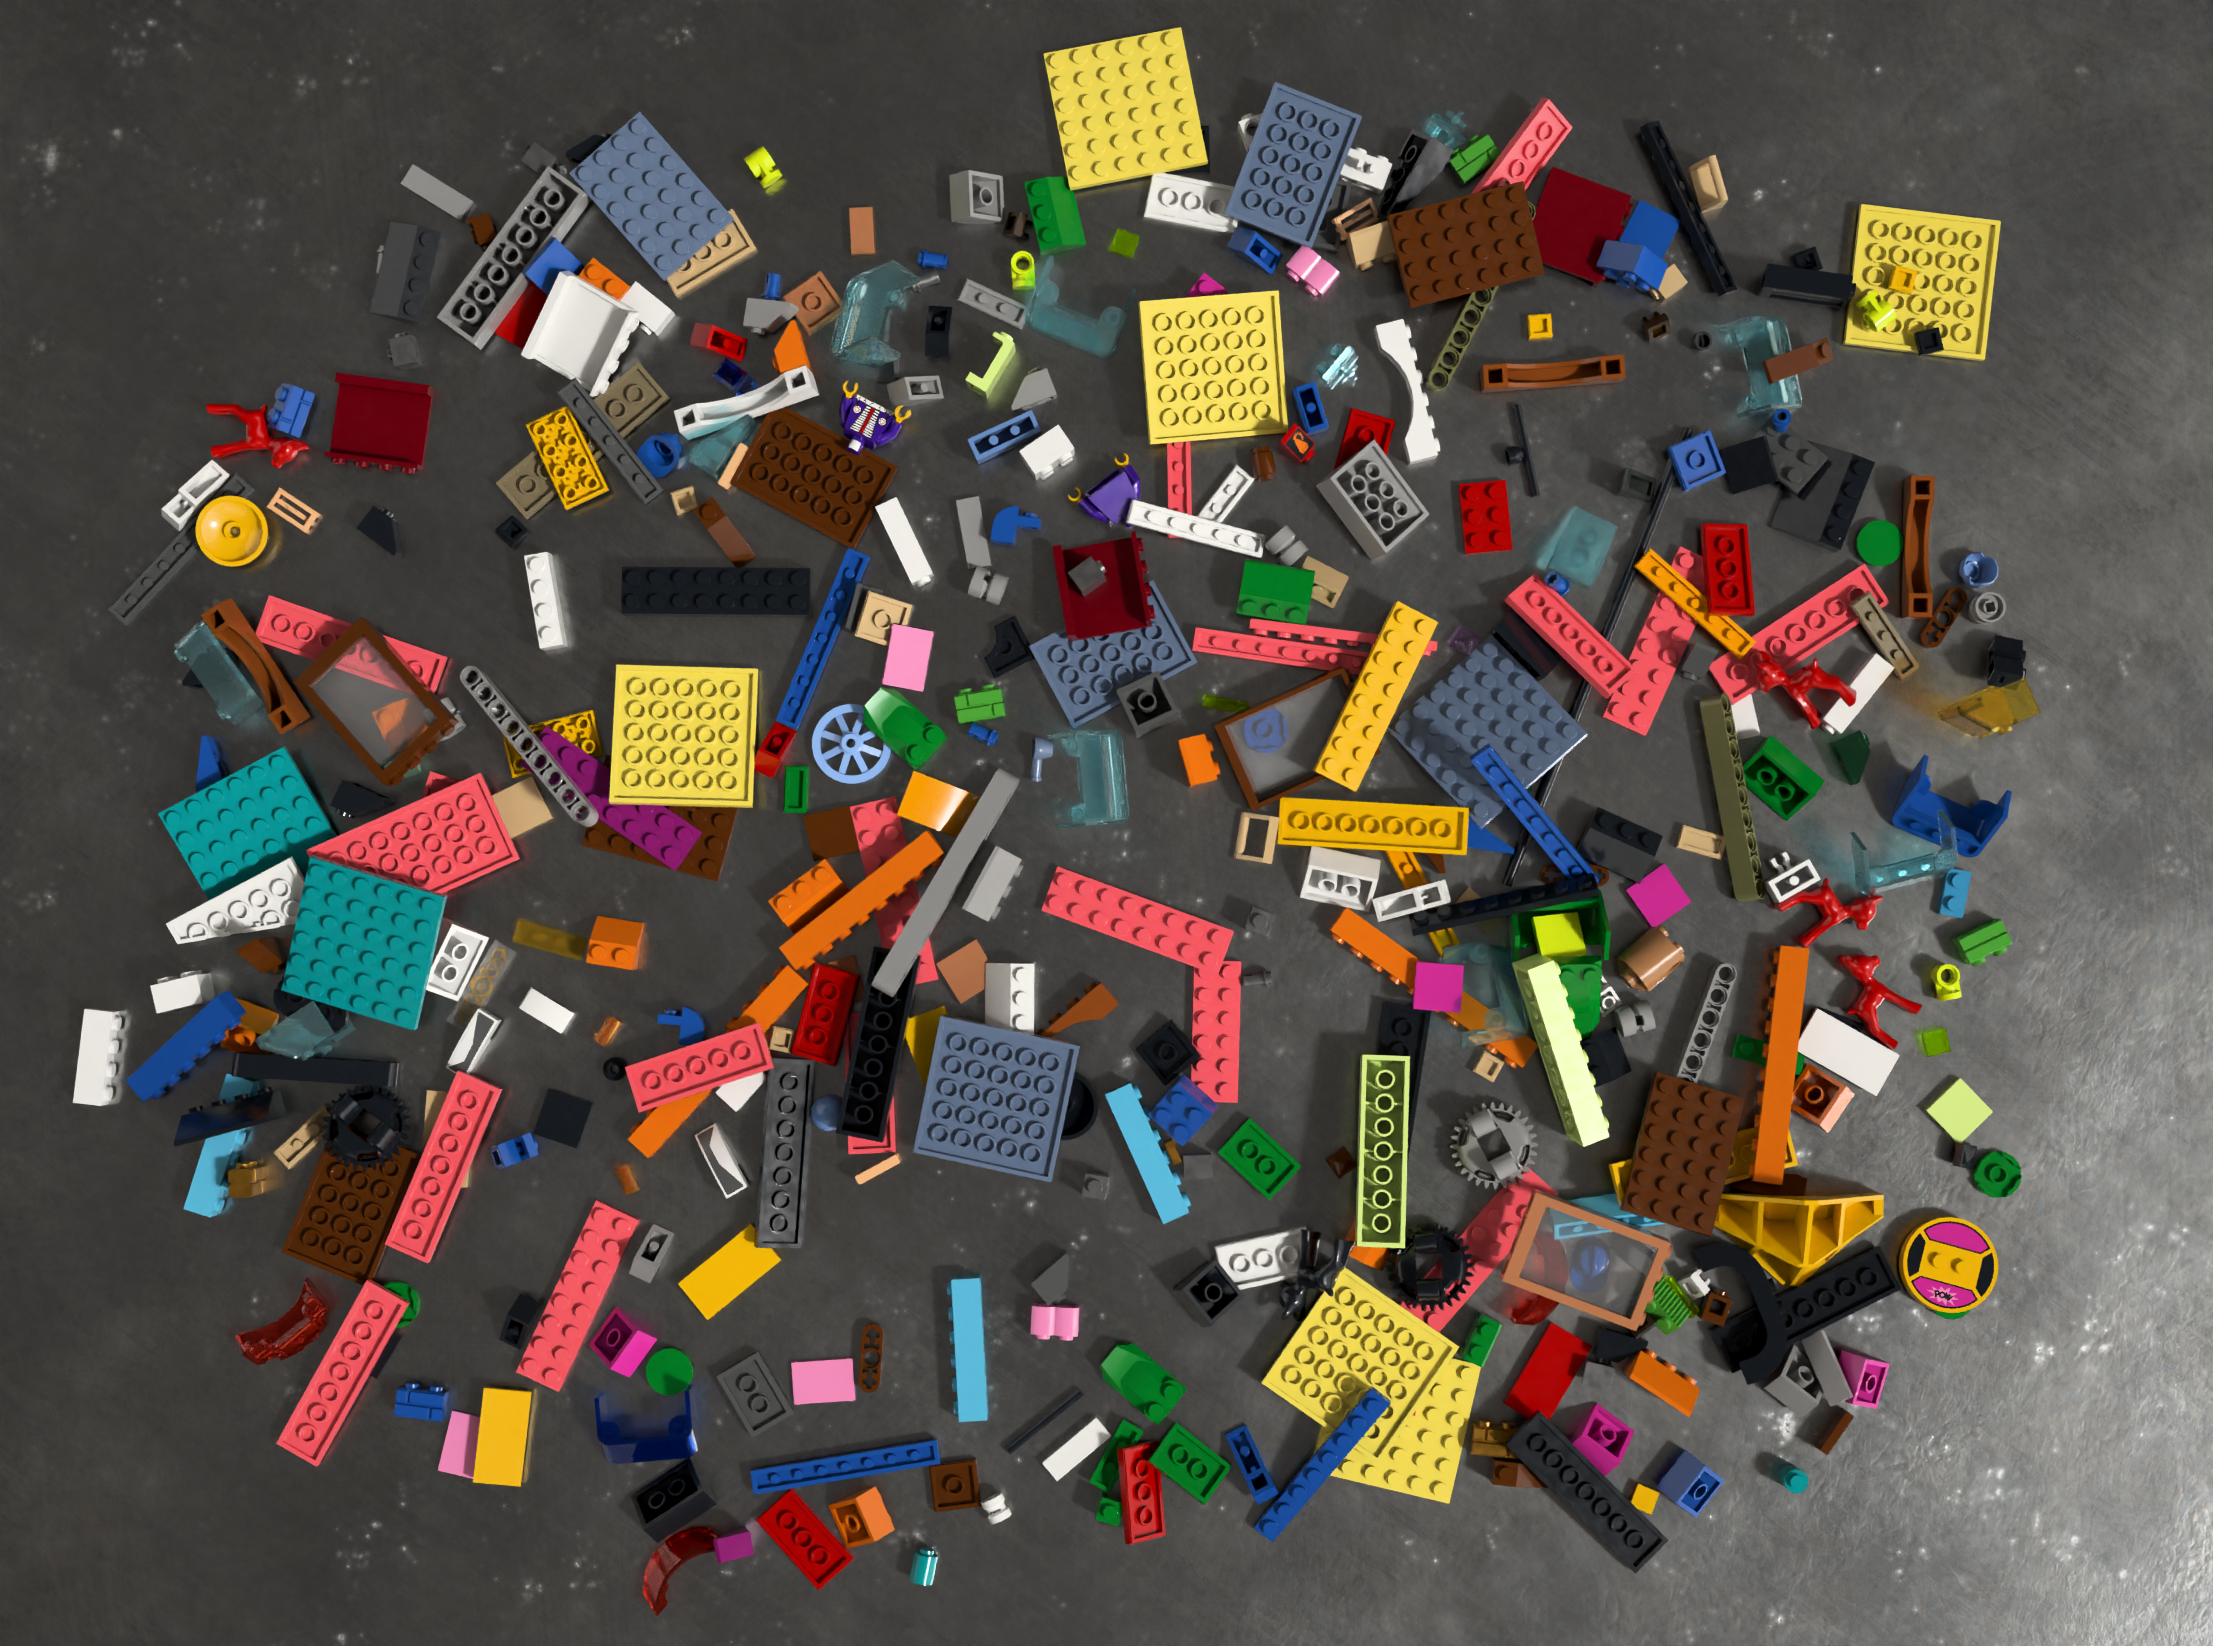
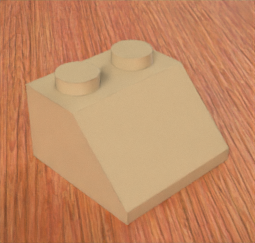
M1388 221L1349 233L1346 246L1354 269L1361 268L1363 271L1374 267V263L1383 260V263H1387L1397 259Z

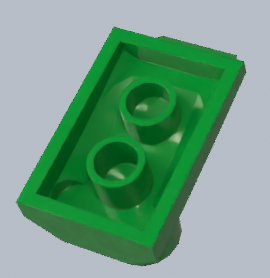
M881 687L863 706L865 715L863 724L914 771H917L947 738L940 727L934 725L896 689Z
M1601 955L1553 956V960L1557 962L1561 971L1559 975L1560 982L1564 984L1568 993L1566 997L1567 1004L1571 1006L1575 1015V1019H1572L1574 1026L1579 1030L1581 1038H1590L1600 1021L1601 979L1603 975Z
M1133 1342L1128 1345L1117 1344L1100 1365L1103 1380L1156 1425L1167 1416L1187 1390L1184 1384Z

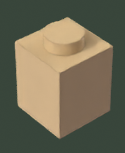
M1673 264L1666 269L1659 289H1648V291L1655 300L1658 299L1662 303L1682 289L1688 282L1676 265Z

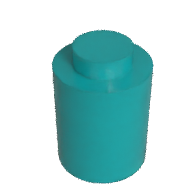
M1789 1464L1780 1470L1779 1480L1790 1492L1801 1493L1807 1488L1808 1477L1800 1468Z
M921 1547L920 1551L914 1552L909 1581L920 1585L933 1584L938 1555L934 1554L933 1549Z

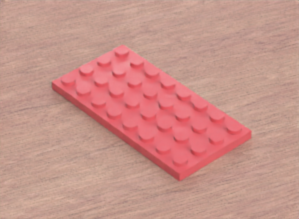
M482 773L306 850L309 858L313 855L442 894L520 859Z

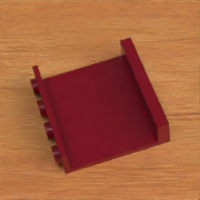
M1552 167L1535 209L1536 214L1533 219L1542 263L1593 282L1592 287L1595 288L1600 282L1604 283L1606 276L1603 275L1604 271L1596 265L1606 240L1615 241L1616 238H1621L1625 227L1621 223L1624 216L1628 218L1633 204L1629 203L1631 195Z
M336 372L335 382L339 384L330 452L325 451L324 456L331 459V463L345 465L347 461L354 462V466L360 468L376 465L378 470L392 471V468L401 469V473L414 475L415 471L422 472L434 388L425 384Z
M1131 531L1130 538L1063 550L1061 545L1052 546L1069 642L1153 627L1151 619L1156 618L1154 606L1148 603V597L1152 596L1150 583H1145L1144 574H1148L1146 560H1141L1140 552L1144 551L1142 538H1137L1135 531ZM1091 556L1095 562L1099 560L1107 572L1104 573L1106 582L1083 597L1071 581L1068 572Z

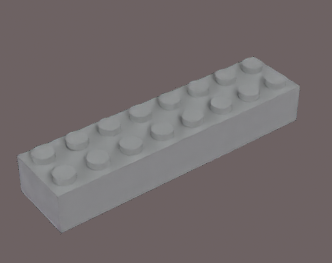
M548 166L437 318L478 349L482 350L531 283V280L522 271L552 237H555L559 242L562 241L590 203V197Z

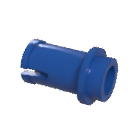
M927 249L919 252L918 265H922V268L931 266L946 269L948 254L927 252Z
M766 273L764 293L761 294L763 299L775 301L780 299L778 296L780 275Z
M1778 409L1772 415L1773 428L1775 427L1774 430L1778 433L1785 432L1791 421V414L1786 409Z
M1556 572L1547 574L1545 582L1548 586L1554 589L1560 596L1568 593L1570 582L1566 578L1560 577Z
M973 722L967 736L980 740L989 747V745H995L999 733L995 732L996 729L990 730Z

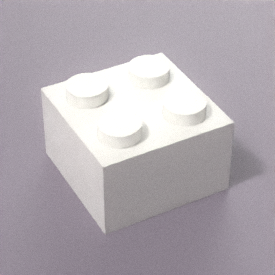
M1057 425L1021 449L1019 453L1020 458L1035 480L1039 478L1045 480L1054 473V468L1059 465L1064 467L1073 461L1072 457L1075 455V450L1063 430Z
M201 970L181 973L180 979L178 976L157 979L158 984L150 986L156 1013L172 1012L209 1003L215 998L210 973L202 974Z

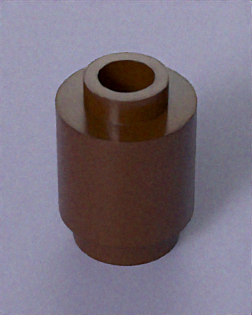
M1269 446L1250 450L1251 456L1249 457L1254 479H1259V482L1272 480L1273 475L1277 474L1273 453L1269 450Z

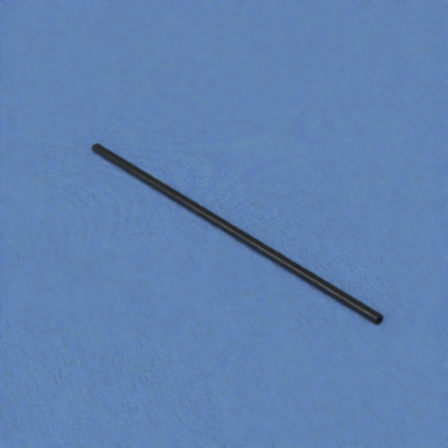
M1682 427L1676 443L1691 437L1693 430ZM1671 459L1668 462L1600 634L1608 642L1611 640L1638 572L1634 565L1646 552L1674 482L1676 472ZM1584 677L1581 680L1568 713L1576 722L1579 720L1592 687ZM1563 758L1550 768L1542 778L1534 798L1542 808H1544ZM1525 826L1522 828L1514 854L1511 856L1501 881L1502 884L1512 887L1532 838V835Z

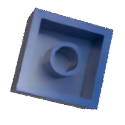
M1606 240L1596 266L1604 271V276L1616 280V285L1627 289L1630 286H1634L1638 290L1647 292L1648 289H1659L1668 264L1644 245Z
M1183 1074L1153 1106L1148 1116L1180 1145L1184 1146L1214 1114L1219 1105Z

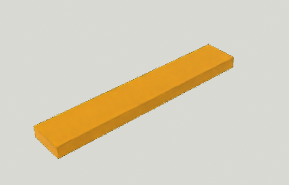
M1651 548L1634 565L1641 574L1739 660L1756 643L1749 634L1728 616H1707L1706 597Z
M1384 850L1405 890L1429 884L1413 852ZM1436 906V907L1428 908V909H1425V910H1429V909H1433V908H1438V907H1441V906ZM1452 928L1428 933L1440 958L1462 947Z

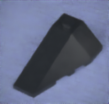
M1412 129L1398 156L1401 159L1398 170L1394 169L1391 174L1393 183L1384 193L1377 218L1387 221L1386 216L1401 212L1448 165L1454 150L1437 139Z

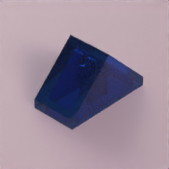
M727 358L711 375L735 396L744 394L754 383V380L747 372Z

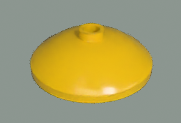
M223 496L208 503L200 512L196 522V538L203 553L212 561L224 566H242L256 559L263 551L268 539V525L262 511L250 500L239 496ZM233 527L239 529V533L236 536L231 533Z

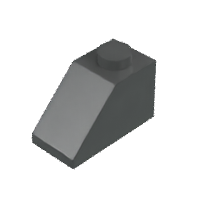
M1697 641L1687 645L1678 671L1683 673V678L1694 682L1696 679L1704 678L1718 650Z
M1067 1251L1030 1283L1048 1306L1052 1303L1057 1305L1066 1297L1064 1292L1067 1291L1069 1253Z

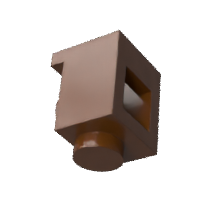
M489 213L466 220L467 224L474 229L471 231L474 243L479 244L483 252L486 251L498 235L494 219Z
M1714 1288L1713 1292L1708 1291L1705 1295L1697 1316L1700 1319L1724 1327L1733 1300L1727 1297V1292ZM1713 1301L1718 1302V1307L1716 1309H1711V1304Z

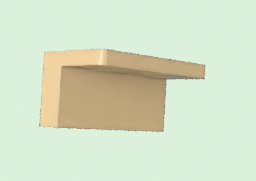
M1307 556L1301 569L1315 571L1311 598L1334 608L1349 577Z

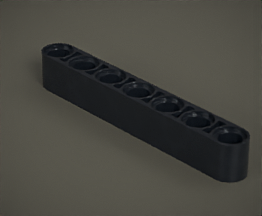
M233 1052L232 1076L398 1086L399 1062Z

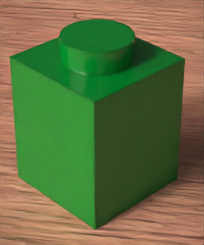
M1102 1492L1095 1520L1118 1527L1123 1512L1121 1497Z

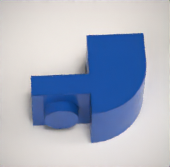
M1019 506L1007 507L1000 511L994 519L991 543L1014 546L1017 527L1040 531L1041 519L1037 518V514L1023 513V516H1019Z
M684 1006L682 1008V1015H679V1010L665 1009V1013L658 1014L657 1023L680 1026L678 1045L690 1046L706 1040V1022L703 1016L694 1008Z
M531 1132L488 1148L496 1170L539 1155L537 1141L532 1137Z

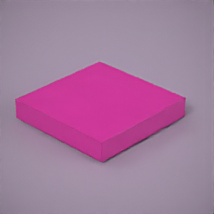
M1665 863L1644 876L1640 884L1634 883L1625 890L1651 928L1658 926L1691 903V900Z
M1416 962L1412 1009L1461 1013L1464 965Z

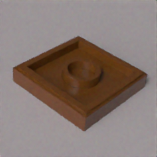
M849 805L803 816L814 862L860 851Z
M976 1458L941 1462L940 1464L929 1466L934 1512L982 1506Z

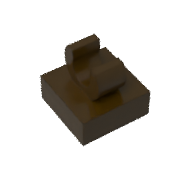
M1020 211L1009 212L1002 235L1009 238H1028L1029 234L1025 233L1023 229L1024 226H1032L1033 223L1030 220H1026L1028 215Z
M1655 311L1654 318L1647 320L1645 316L1643 317L1645 337L1649 343L1671 333L1669 318L1665 313L1660 315L1659 312Z

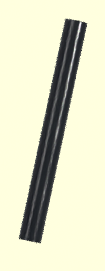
M1517 404L1513 405L1512 409L1521 450L1523 451L1531 497H1537L1541 495L1522 406Z
M1079 1388L1076 1389L1005 1447L1009 1454L1015 1452L1084 1396L1083 1392Z

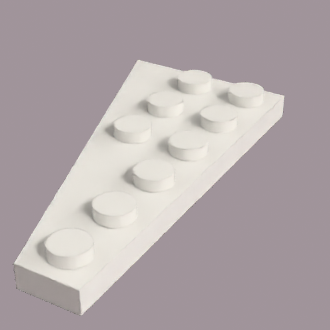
M291 856L167 922L166 925L177 944L296 924L305 878Z

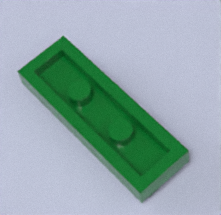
M1736 1034L1731 1056L1765 1066L1766 1058H1762L1763 1044H1768V1042ZM1799 1052L1797 1053L1795 1071L1797 1075L1801 1074L1806 1057Z
M1122 1419L1095 1468L1089 1483L1110 1493L1119 1477L1117 1449L1137 1444L1144 1430Z

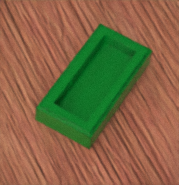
M785 765L784 813H807L809 766Z

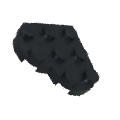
M284 976L278 983L277 988L274 989L273 1001L277 1010L289 1018L301 1019L303 1026L312 1034L320 1037H331L347 1027L349 1019L348 1010L282 991Z

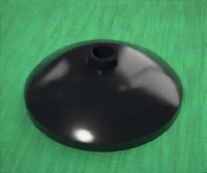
M1077 1072L1074 1073L1069 1097L1070 1103L1067 1106L1061 1140H1071L1085 1134L1093 1126L1099 1111V1099L1094 1086L1086 1077Z

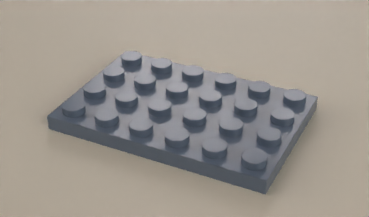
M1275 82L1224 215L1298 245L1312 248L1362 116Z
M640 111L569 173L664 282L734 221L730 213Z
M1153 580L1149 582L1152 596L1148 597V603L1154 606L1156 618L1151 619L1153 627L1071 642L1068 640L1066 627L1029 646L1073 729L1120 705L1121 703L1116 693L1117 689L1156 671H1159L1164 681L1197 663Z

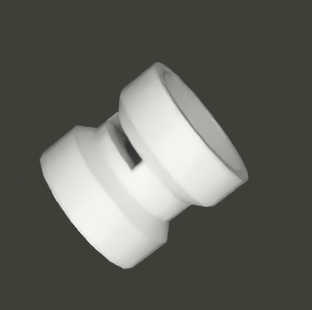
M1002 1492L996 1493L981 1502L983 1509L989 1514L988 1520L991 1525L999 1523L1012 1515L1009 1507L1004 1504L1005 1498Z

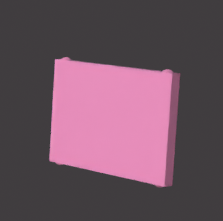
M892 624L882 684L923 692L933 631Z
M853 1358L791 1362L794 1405L856 1400Z
M452 1410L438 1471L473 1479L480 1416Z

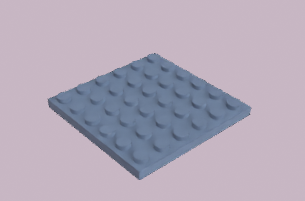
M1492 635L1387 727L1388 732L1459 807L1469 808L1470 819L1480 829L1484 828L1507 807V804L1470 761L1472 754L1489 743L1525 788L1528 789L1588 736L1587 732Z
M941 1014L913 1152L1052 1182L1080 1044Z

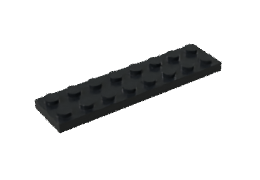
M1384 1002L1376 1055L1410 1056L1408 1165L1432 1010L1412 1009L1413 1006Z
M772 1058L775 1068L766 1071L754 1247L802 1248L815 1061L811 1059Z
M1876 1246L1775 1297L1776 1302L1782 1301L1786 1312L1782 1317L1787 1330V1346L1901 1290L1881 1247ZM1758 1306L1726 1321L1724 1327L1718 1325L1710 1329L1731 1373L1741 1370L1738 1361L1758 1353L1763 1348L1767 1338L1766 1327Z
M1539 1410L1505 1442L1506 1446L1635 1574L1669 1541Z

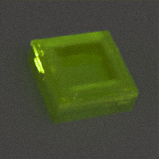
M1118 228L1110 252L1132 260L1140 236Z
M1946 1028L1921 1034L1927 1057L1951 1052Z

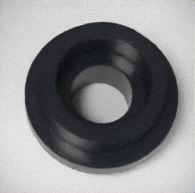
M610 1058L603 1065V1074L611 1081H618L626 1074V1064L620 1058ZM612 1065H616L618 1067V1072L616 1074H613L610 1071V1067Z

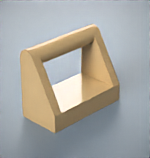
M1716 155L1709 156L1688 167L1687 171L1695 199L1701 212L1704 213L1722 208L1727 203L1728 196Z
M1241 812L1234 858L1272 864L1279 817ZM1250 818L1268 821L1262 858L1244 855Z

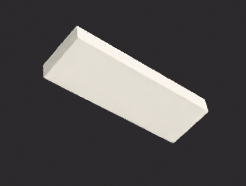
M1236 465L1196 517L1222 523L1255 479Z
M1095 1417L1042 1461V1464L1058 1481L1110 1438L1111 1433Z

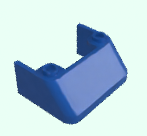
M1924 754L1906 781L1893 812L1892 823L1899 829L1965 857L1978 856L2007 819L2012 792L2007 790L1997 804L1987 800H1980L1975 802L1971 808L1929 791L1932 783L1931 778L1925 774L1929 756Z

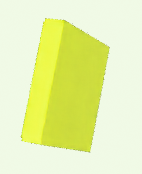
M1578 912L1532 917L1531 923L1538 954L1552 960L1553 956H1587Z

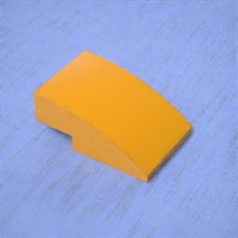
M913 771L897 815L957 838L981 797Z

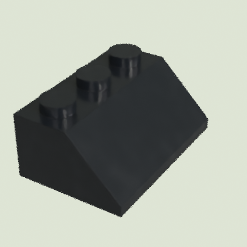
M1509 611L1488 633L1537 681H1540L1561 661L1557 657L1559 653L1551 645L1546 646L1541 641L1542 637L1533 628L1530 630L1524 624L1526 621L1516 612Z
M1598 807L1590 816L1577 851L1584 860L1640 884L1657 853L1663 836Z
M690 1457L631 1495L643 1530L657 1543L717 1505L710 1486Z

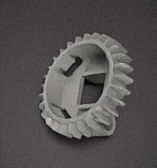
M1491 1102L1490 1109H1487L1485 1104L1482 1103L1481 1111H1478L1474 1106L1473 1115L1465 1112L1467 1120H1458L1462 1127H1454V1130L1459 1134L1458 1136H1451V1139L1457 1141V1144L1450 1146L1451 1149H1457V1153H1454L1452 1158L1460 1159L1455 1166L1463 1165L1464 1168L1460 1172L1461 1175L1468 1172V1181L1475 1177L1476 1186L1483 1181L1485 1182V1189L1488 1188L1489 1183H1493L1495 1190H1497L1498 1183H1502L1505 1189L1507 1187L1506 1181L1510 1180L1515 1185L1514 1178L1516 1176L1523 1180L1521 1172H1530L1526 1165L1535 1164L1530 1159V1156H1537V1153L1531 1151V1148L1537 1147L1538 1143L1531 1142V1139L1537 1135L1529 1134L1533 1125L1525 1126L1528 1118L1519 1119L1521 1111L1519 1110L1513 1114V1106H1510L1506 1111L1504 1110L1503 1103L1500 1104L1499 1109L1495 1108L1494 1102ZM1495 1115H1497V1116H1502V1117H1505V1118H1507V1119H1511V1121L1506 1120V1119H1503V1118H1500V1117H1496ZM1469 1127V1133L1467 1135L1466 1142L1464 1145H1462V1143L1464 1142L1465 1135L1467 1133V1129ZM1500 1128L1511 1151L1488 1162L1477 1139ZM1526 1145V1149H1524V1154L1521 1159L1522 1163L1520 1164L1519 1159L1522 1154V1149ZM1481 1170L1483 1172L1490 1173L1494 1175L1495 1178H1491V1176L1482 1174L1480 1172L1478 1174L1475 1171Z

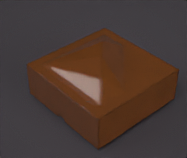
M1344 1146L1325 1159L1339 1179L1357 1167V1163Z

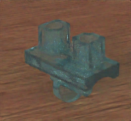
M1450 110L1445 114L1451 120L1450 123L1437 112L1433 113L1430 117L1432 121L1425 132L1436 139L1444 130L1450 135L1444 144L1451 149L1456 150L1461 144L1464 145L1469 140L1466 135L1455 127L1457 125L1464 130L1467 126L1461 120L1464 115L1461 110L1457 115Z
M1336 344L1330 353L1336 359L1334 364L1331 366L1323 361L1316 369L1326 386L1331 390L1338 382L1344 385L1348 379L1355 382L1358 378L1354 373L1358 368V365L1355 363L1358 356L1351 346L1346 348Z

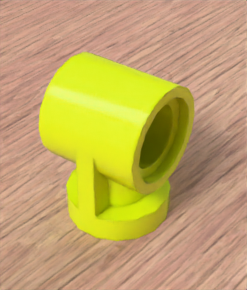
M761 146L744 158L756 178L762 177L760 184L763 188L769 187L782 177L779 170H773L772 167L776 164L764 146Z
M1026 251L1015 253L1011 258L1013 289H1035V264L1032 255ZM1020 260H1026L1029 266L1025 270H1020L1016 264Z
M1876 290L1856 304L1859 309L1865 308L1866 312L1863 313V319L1875 333L1897 317L1894 309L1887 301L1881 300L1878 302L1875 299L1879 295Z
M1938 964L1931 971V980L1935 984L1938 1001L1962 997L1959 984L1960 972L1954 965ZM1945 969L1950 974L1946 982L1941 979V973Z

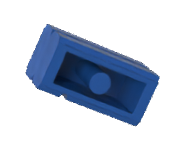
M282 382L275 392L276 402L274 407L268 412L267 427L300 438L315 394L295 385Z
M1311 382L1293 388L1291 393L1303 431L1308 436L1327 431L1329 424L1327 418L1324 417L1325 411L1316 383Z
M405 1382V1385H401L397 1389L394 1416L442 1422L446 1417L449 1391L442 1390L443 1386L428 1385V1388L419 1387L417 1382Z

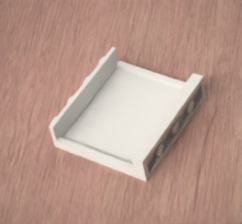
M561 271L521 355L527 359L540 361L570 380L576 378L584 388L591 391V397L604 394L609 386L608 379L611 373L613 374L618 368L620 354L628 347L629 340L627 339L639 324L637 318L640 312L574 273Z

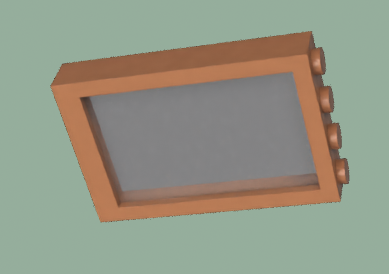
M1534 1188L1501 1271L1500 1278L1503 1282L1637 1331L1638 1326H1642L1645 1321L1646 1313L1644 1310L1647 1303L1651 1304L1654 1298V1285L1662 1278L1664 1269L1661 1267L1664 1260L1669 1259L1672 1247L1668 1238Z

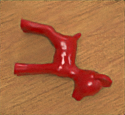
M206 404L209 414L234 415L246 425V439L211 446L212 457L220 459L241 451L265 449L271 452V466L280 469L283 464L295 459L299 451L309 449L305 442L289 437L272 438L268 435V422L265 414L268 409L267 405H263L260 409L250 410L244 409L239 404Z
M1759 651L1757 653L1760 661L1756 663L1758 666L1757 680L1760 684L1759 689L1767 693L1771 688L1781 685L1801 708L1811 729H1815L1820 725L1821 720L1819 718L1822 716L1806 694L1812 687L1835 691L1848 707L1855 704L1856 690L1844 683L1837 675L1825 672L1818 665L1816 658L1813 659L1811 664L1806 665L1795 674L1789 675L1783 671L1782 667L1767 652Z
M1825 878L1822 886L1809 892L1801 890L1780 903H1773V905L1779 912H1783L1802 902L1818 906L1823 918L1814 927L1796 939L1802 948H1808L1824 931L1848 917L1855 921L1858 930H1866L1868 923L1875 917L1876 905L1883 900V897L1869 894L1857 898L1848 905H1843L1829 887L1828 878Z
M1856 954L1851 957L1839 955L1838 961L1842 967L1847 969L1851 976L1862 982L1864 986L1863 991L1854 1002L1853 1008L1847 1010L1846 1013L1857 1015L1865 1023L1868 1033L1890 1050L1895 1049L1898 1041L1880 1028L1876 1008L1881 1004L1882 1000H1887L1910 1014H1917L1922 1005L1897 995L1873 977L1875 968L1881 964L1877 955L1871 957L1864 954Z

